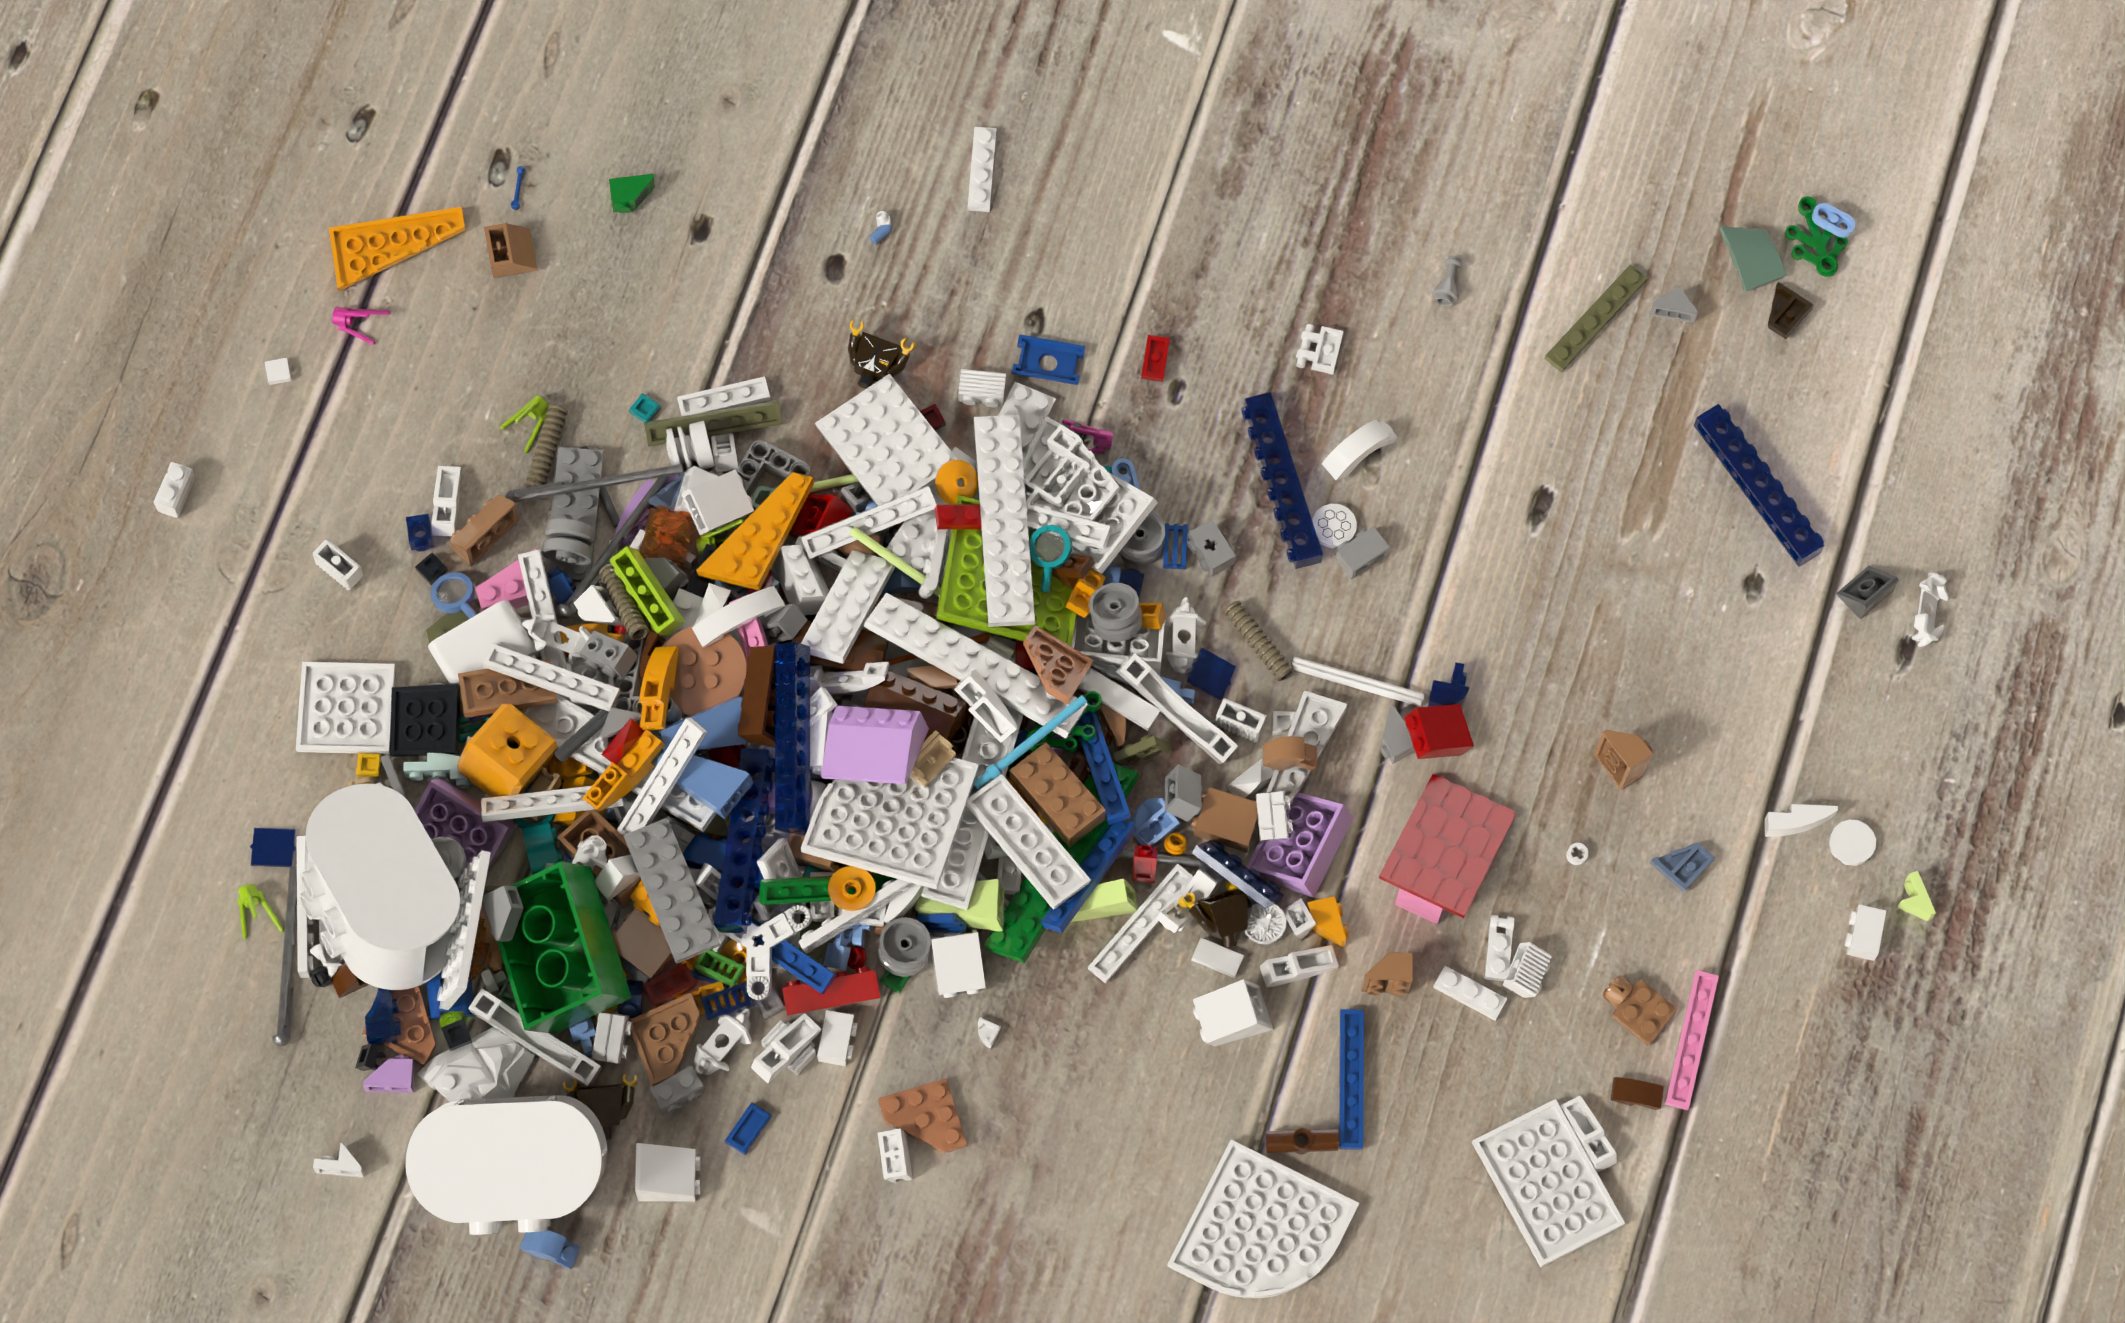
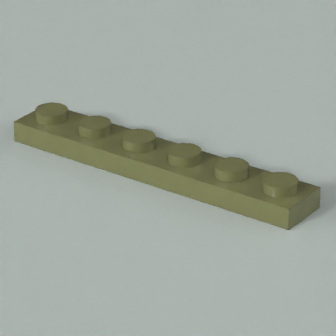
M1630 264L1545 355L1544 359L1562 373L1644 285L1647 277Z
M777 400L644 423L649 447L666 444L667 429L672 428L674 438L679 437L677 429L679 426L683 429L685 436L690 435L689 424L704 421L709 437L781 425L782 419L779 401Z

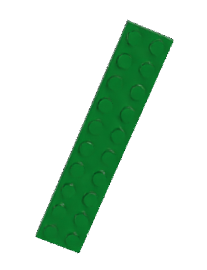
M1113 763L1126 800L1140 775L1138 771ZM1091 774L1083 785L1101 804ZM1106 818L1070 848L1055 831L1053 835L1081 867L1110 825ZM1026 877L1020 885V891L1015 893L1004 911L1003 931H992L984 943L986 950L1025 964L1046 930L1041 920L1051 908Z

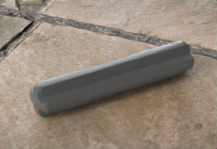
M601 709L555 750L554 754L557 759L564 762L604 726L609 711Z

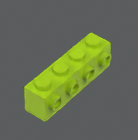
M626 546L609 560L614 567V572L622 579L626 585L627 592L636 600L639 610L647 617L650 627L656 634L670 636L686 623L638 549Z

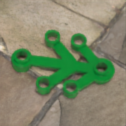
M1806 196L1799 201L1798 211L1801 215L1805 216L1811 236L1800 231L1797 226L1790 225L1785 231V237L1788 240L1797 239L1816 249L1818 256L1806 251L1804 246L1796 245L1791 255L1796 260L1804 259L1814 264L1821 276L1831 277L1838 270L1836 259L1841 250L1846 248L1848 239L1847 237L1837 236L1834 240V247L1828 255L1825 246L1833 233L1824 230L1821 235L1818 225L1812 219V213L1817 203L1814 198ZM1803 206H1808L1810 210L1803 209ZM1792 230L1796 234L1790 235L1788 231ZM1842 240L1844 245L1838 244L1837 241ZM1800 250L1802 254L1798 255L1795 251ZM1823 265H1828L1830 269H1825Z
M1087 692L1083 697L1087 700L1088 705L1082 716L1088 711L1095 712L1099 710L1102 705L1101 695L1098 692ZM1095 702L1096 705H1089V703ZM1035 722L1034 730L1027 735L1026 739L1043 726ZM1075 725L1069 735H1079L1084 740L1090 741L1095 738V728L1092 725ZM1089 730L1092 731V734L1087 735L1084 732ZM1051 731L1040 740L1041 743L1035 744L1029 750L1034 752L1044 743H1047L1050 747L1064 749L1066 753H1074L1077 750V741L1072 737L1065 740L1051 738L1057 734ZM1068 743L1074 744V746L1071 748L1067 747L1066 745Z

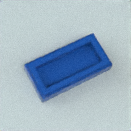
M751 1102L725 1139V1143L745 1155L772 1117L771 1114Z

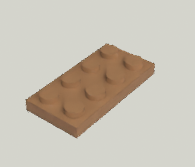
M550 659L540 660L551 664ZM491 669L458 673L465 718L495 713L502 704H512L517 709L558 703L555 692Z

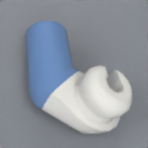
M885 211L877 213V230L869 235L870 240L874 244L880 242L891 232V218Z

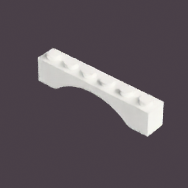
M1136 653L1131 654L1116 671L1151 704L1160 709L1161 713L1218 764L1224 763L1238 747L1224 732L1205 719L1174 692Z
M484 989L479 991L469 1006L470 1012L585 1087H590L602 1070L599 1064L549 1033L524 1030L520 1014Z

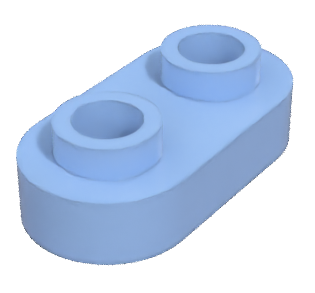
M1818 204L1812 213V219L1816 225L1838 237L1850 236L1855 228V221L1850 215L1830 204ZM1819 215H1824L1826 219H1822ZM1842 225V226H1844L1846 229L1843 230V229H1841L1839 226Z
M1125 458L1116 460L1112 465V474L1140 490L1133 463ZM1125 470L1127 473L1125 475H1121L1119 471Z

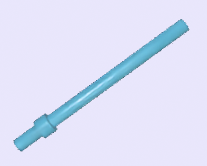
M1081 695L995 765L991 764L986 768V772L976 779L973 785L979 790L991 779L997 778L1001 775V771L1084 706L1087 700Z

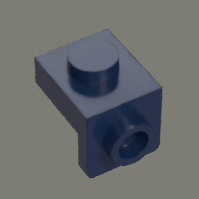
M626 980L632 998L618 1004V1014L635 1018L642 1014L643 981Z

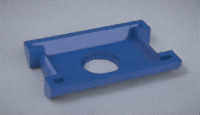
M1019 334L1017 347L1022 349L1019 363L1013 364L1011 374L1078 385L1080 375H1076L1079 358L1084 359L1085 346ZM1044 356L1054 357L1057 361L1056 368L1052 371L1043 370L1039 364L1041 358Z
M471 966L467 988L449 1010L440 1009V1001L437 1000L440 986L442 987L440 983L442 971L427 982L429 1020L440 1019V1013L458 1011H463L464 1017H475L469 1010V1006L473 1002Z

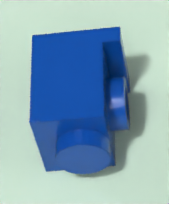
M558 566L547 572V579L557 602L562 604L570 598L576 590V586L570 587L574 585L568 572L563 574Z

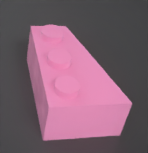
M519 559L475 588L482 611L504 600L509 601L515 609L529 605Z

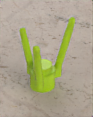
M536 395L521 410L500 426V429L503 430L514 421L520 422L527 415L533 419L539 418L524 449L525 453L529 452L544 419L547 418L546 410L549 406L542 397Z
M739 519L696 538L699 555L701 556L706 544L718 548L717 544L723 543L728 538L716 539L712 536L743 523L744 520Z
M246 884L238 889L240 898L237 901L240 908L243 939H247L245 907L250 908L253 918H257L255 906L259 904V900L279 931H284V928L265 900L263 892L258 891L255 884Z

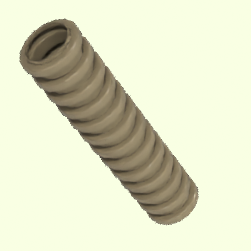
M553 404L548 406L547 418L544 419L545 424L542 426L541 437L538 439L537 450L534 452L535 456H533V462L530 465L531 469H529V475L526 478L527 482L524 485L526 488L544 485L547 482V473L550 472L551 460L554 459L553 454L556 452L557 441L560 439L561 428L564 426L563 422H565V416L568 413L560 405Z
M607 564L600 569L599 576L630 639L634 641L641 640L648 635V626H646V622L643 616H641V612L633 597L627 592L626 585L614 572L613 565Z
M1232 602L1226 607L1224 615L1229 616L1228 620L1233 621L1232 625L1234 627L1237 626L1238 632H1242L1241 636L1243 638L1246 637L1245 641L1250 643V647L1255 649L1254 652L1256 654H1259V659H1263V664L1268 665L1267 669L1272 670L1271 674L1277 676L1276 680L1282 681L1291 675L1294 668L1289 666V662L1284 660L1285 657L1280 655L1279 650H1276L1275 644H1271V639H1267V634L1262 633L1263 629L1258 628L1259 624L1257 622L1254 623V618L1249 617L1250 613L1248 611L1245 612L1246 608L1241 606V602Z

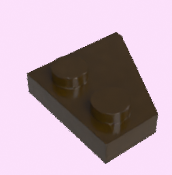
M1778 282L1772 302L1768 328L1784 339H1787L1813 309V304Z

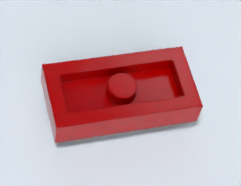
M1148 335L1141 379L1163 382L1170 338Z
M936 505L934 508L937 529L982 528L980 505Z

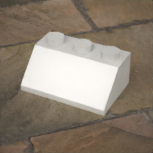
M801 545L782 546L773 563V567L789 604L794 603V605L801 609L803 615L817 614L829 593V589L815 558L809 559L806 549Z

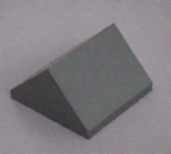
M1868 566L1836 594L1859 619H1862L1894 591L1899 580L1896 576Z

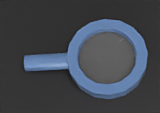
M452 572L439 577L434 582L431 588V598L437 609L449 614L463 611L469 619L477 615L470 606L475 597V588L468 576L463 573Z

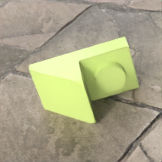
M1918 871L1910 873L1905 880L1904 886L1907 894L1912 897L1902 900L1897 907L1923 920H1932L1936 912Z

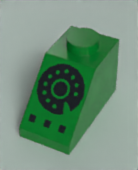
M645 174L609 179L613 212L628 213L631 210H636L655 188L654 175Z

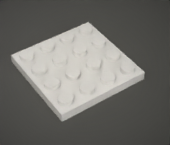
M1109 473L1120 489L1094 520V522L1109 525L1112 528L1105 550L1072 541L1073 550L1071 554L1091 556L1095 562L1092 568L1103 574L1158 503L1152 496ZM1054 537L1064 551V540Z
M302 662L296 751L390 754L392 687L395 685V664Z

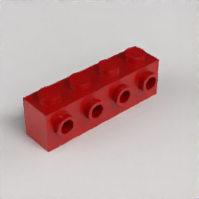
M869 966L856 969V974L847 975L846 971L835 973L837 974L825 994L819 993L806 983L801 984L800 980L786 982L787 987H783L782 990L787 1016L880 998L875 970L870 971Z

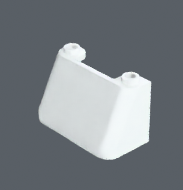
M507 600L494 604L436 638L428 645V649L449 684L460 685L458 673L488 669L483 667V661L492 644L535 659L541 656L540 651H536L534 641L528 634V630L522 626L523 621L517 610Z

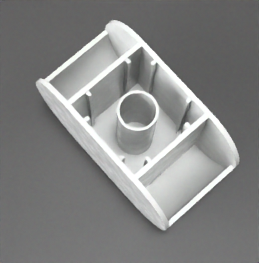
M358 784L339 789L325 797L312 812L306 827L304 872L300 874L305 892L299 894L300 902L306 915L311 920L320 916L327 929L321 932V938L331 958L342 955L350 971L362 981L388 990L409 989L428 982L442 971L443 965L447 964L450 957L445 955L448 941L451 942L453 933H449V929L455 922L460 907V893L456 882L411 804L399 792L377 784Z
M551 1095L455 1100L440 1106L428 1114L414 1130L406 1153V1175L414 1196L426 1210L436 1217L449 1222H469V1234L499 1233V1229L503 1228V1221L518 1220V1232L547 1231V1227L551 1226V1219L567 1215L580 1207L598 1186L606 1167L607 1142L603 1128L592 1110L581 1101L569 1096Z

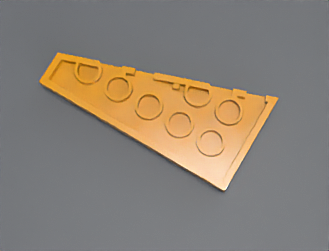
M462 207L330 227L329 235L338 292L465 231Z
M792 472L696 570L698 576L760 590L815 483L813 477Z

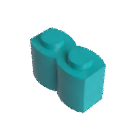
M549 823L522 829L532 875L544 870L547 863L563 862L561 850H556L554 842H558L556 829H551Z

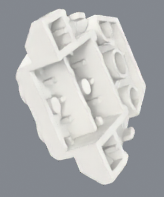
M1060 424L1047 440L1049 450L1027 478H1024L1026 504L1094 521L1120 488L1106 469L1098 463L1091 450L1089 451L1079 435Z
M492 1027L471 1038L472 1043L453 1051L449 1049L433 1057L417 1073L434 1091L437 1090L449 1102L464 1099L515 1097L514 1093L527 1074L535 1054L495 1027Z

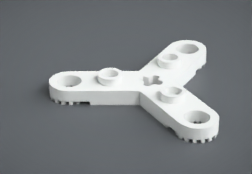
M722 905L712 907L708 913L712 926L747 947L746 988L749 997L755 1000H764L771 993L772 947L808 927L812 921L811 911L803 905L793 906L761 926L754 924ZM720 910L726 914V920L722 924L716 923L714 919L716 912ZM798 910L803 911L806 915L805 921L800 924L794 921V914ZM763 935L764 945L756 947L755 936L760 937ZM758 981L762 982L765 987V991L761 995L755 994L753 990L754 984Z

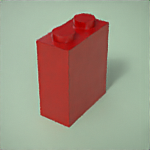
M1460 704L1418 707L1404 717L1418 759L1461 756L1474 747Z

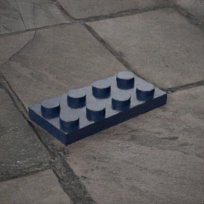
M1209 840L1196 845L1192 851V854L1264 908L1279 903L1284 895L1279 892L1280 888L1272 882L1267 883L1261 878L1262 875L1257 870L1247 868L1242 864L1241 858L1227 853L1221 843Z

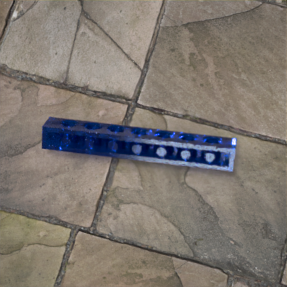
M1268 392L1245 398L1244 407H1241L1244 420H1248L1250 426L1247 428L1250 440H1254L1256 445L1254 453L1256 460H1260L1262 468H1260L1263 481L1267 480L1269 488H1267L1268 498L1270 501H1274L1276 507L1273 509L1276 521H1280L1282 526L1280 535L1282 541L1287 542L1289 548L1286 550L1290 563L1293 562L1295 569L1321 563L1323 557L1322 549L1272 394ZM1262 417L1267 421L1260 423L1256 419ZM1268 437L1271 438L1273 442L1266 443L1262 439ZM1277 458L1280 462L1272 463L1269 459ZM1283 478L1286 480V483L1280 484L1275 479ZM1289 498L1293 503L1285 504L1282 499ZM1294 518L1297 519L1299 523L1294 525L1291 524L1288 520ZM1303 539L1306 544L1298 545L1295 540Z
M1717 404L1697 416L1693 426L1797 566L1800 567L1821 554L1825 546L1822 537L1810 527L1808 518L1805 515H1801L1798 511L1796 502L1784 492L1782 483L1778 479L1775 480L1772 476L1768 464L1764 461L1762 462L1757 456V450L1746 441L1741 428L1735 426L1731 421L1729 412ZM1721 428L1725 430L1726 433L1721 434L1717 432L1716 429ZM1729 446H1735L1739 451H1732ZM1747 463L1751 465L1752 469H1746L1742 464ZM1761 481L1765 484V487H1760L1755 482ZM1769 499H1775L1779 504H1771ZM1782 517H1789L1792 522H1785ZM1800 534L1805 540H1798L1795 535Z
M797 642L775 644V830L786 833L807 832L810 824V646Z
M741 749L738 769L749 773L754 783L731 811L713 923L721 933L747 934V928L752 923L750 909L756 897L754 884L759 878L757 861L762 857L761 840L766 834L764 821L765 816L769 814L768 796L773 790L771 777L772 772L776 770V759L772 756L769 749ZM761 772L760 776L753 778L754 774ZM753 794H758L755 799L749 800ZM749 816H754L751 821L745 822ZM751 838L749 842L742 844L744 839ZM747 859L744 865L738 866L742 860ZM744 882L741 887L735 888L737 883ZM735 904H740L736 910H731Z

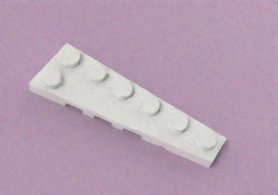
M1304 691L1287 736L1304 738V743L1317 746L1318 760L1346 712L1347 704ZM1294 765L1283 771L1275 769L1266 793L1284 791L1285 796L1290 798L1291 806L1311 770Z

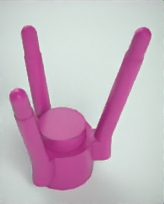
M336 306L332 314V323L338 325V330L345 331L374 345V340L347 327V325H352L354 316L369 317L370 314L389 315L390 311L351 309Z
M1062 420L1063 424L1070 425L1069 430L1094 436L1093 445H1097V448L1088 449L1092 453L1104 454L1105 449H1111L1112 431L1097 429L1084 424L1080 425L1085 429L1073 427V421Z

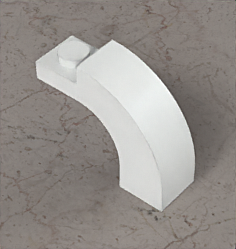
M1373 420L1341 442L1323 461L1322 465L1335 480L1344 478L1370 453L1392 444L1398 437L1384 421L1378 422Z
M1207 864L1203 865L1198 869L1179 897L1162 910L1156 919L1173 933L1181 932L1194 918L1189 912L1190 908H1182L1178 903V899L1182 896L1189 902L1185 895L1191 892L1195 895L1194 903L1196 905L1198 904L1197 900L1214 895L1225 878Z

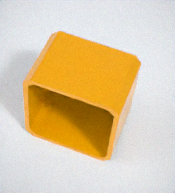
M502 704L467 742L457 762L458 772L490 797L524 794L538 778L542 768H547L554 755V751L557 749V742L555 738L512 704ZM514 740L519 747L512 749L507 745V741Z

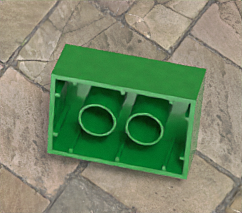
M560 861L511 885L516 886L524 909L512 940L497 942L524 1030L556 1034L632 998L590 866Z

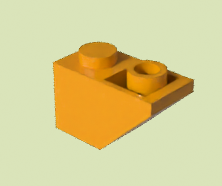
M1335 896L1307 902L1306 907L1316 923L1311 930L1335 945L1344 947L1347 938H1349L1347 925H1343L1341 921V916H1343L1341 903H1336Z

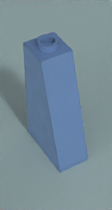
M735 696L686 717L692 718L707 731L697 750L747 744L745 739L738 736V724L742 710L741 696ZM686 718L665 726V729L659 730L660 735H656V737L665 744L661 750L662 753H665Z
M664 753L658 758L657 764L659 763ZM693 755L675 785L725 819L754 782L746 771Z

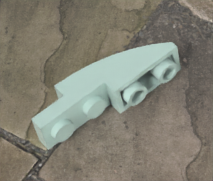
M427 753V762H404L403 771L405 777L412 781H421L423 778H433L434 780L441 778L445 780L447 777H450L452 785L457 788L466 789L470 786H475L474 783L458 772L457 762L460 756Z

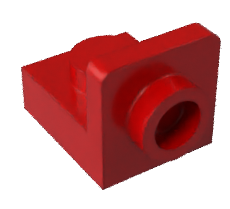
M1150 845L1134 846L1132 881L1155 883L1157 847Z

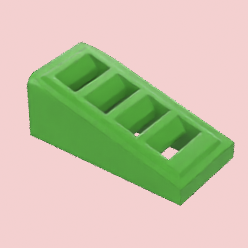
M713 950L700 954L693 966L696 972L734 988L746 968L745 965ZM710 959H713V962L710 965V967L706 968ZM721 962L717 971H713L717 963ZM725 965H728L729 967L724 976L721 975ZM733 968H736L737 971L733 976L732 980L729 979L728 977L731 971L733 970Z

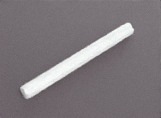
M1294 657L1291 666L1294 668L1293 670L1412 705L1421 706L1423 704L1424 694L1299 657Z

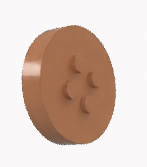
M691 626L676 633L664 645V647H679L674 690H670L669 697L680 707L684 716L689 717L735 696L743 698L744 681L748 668L747 656L742 645L729 633L724 634L723 639L703 648L692 630L694 626Z

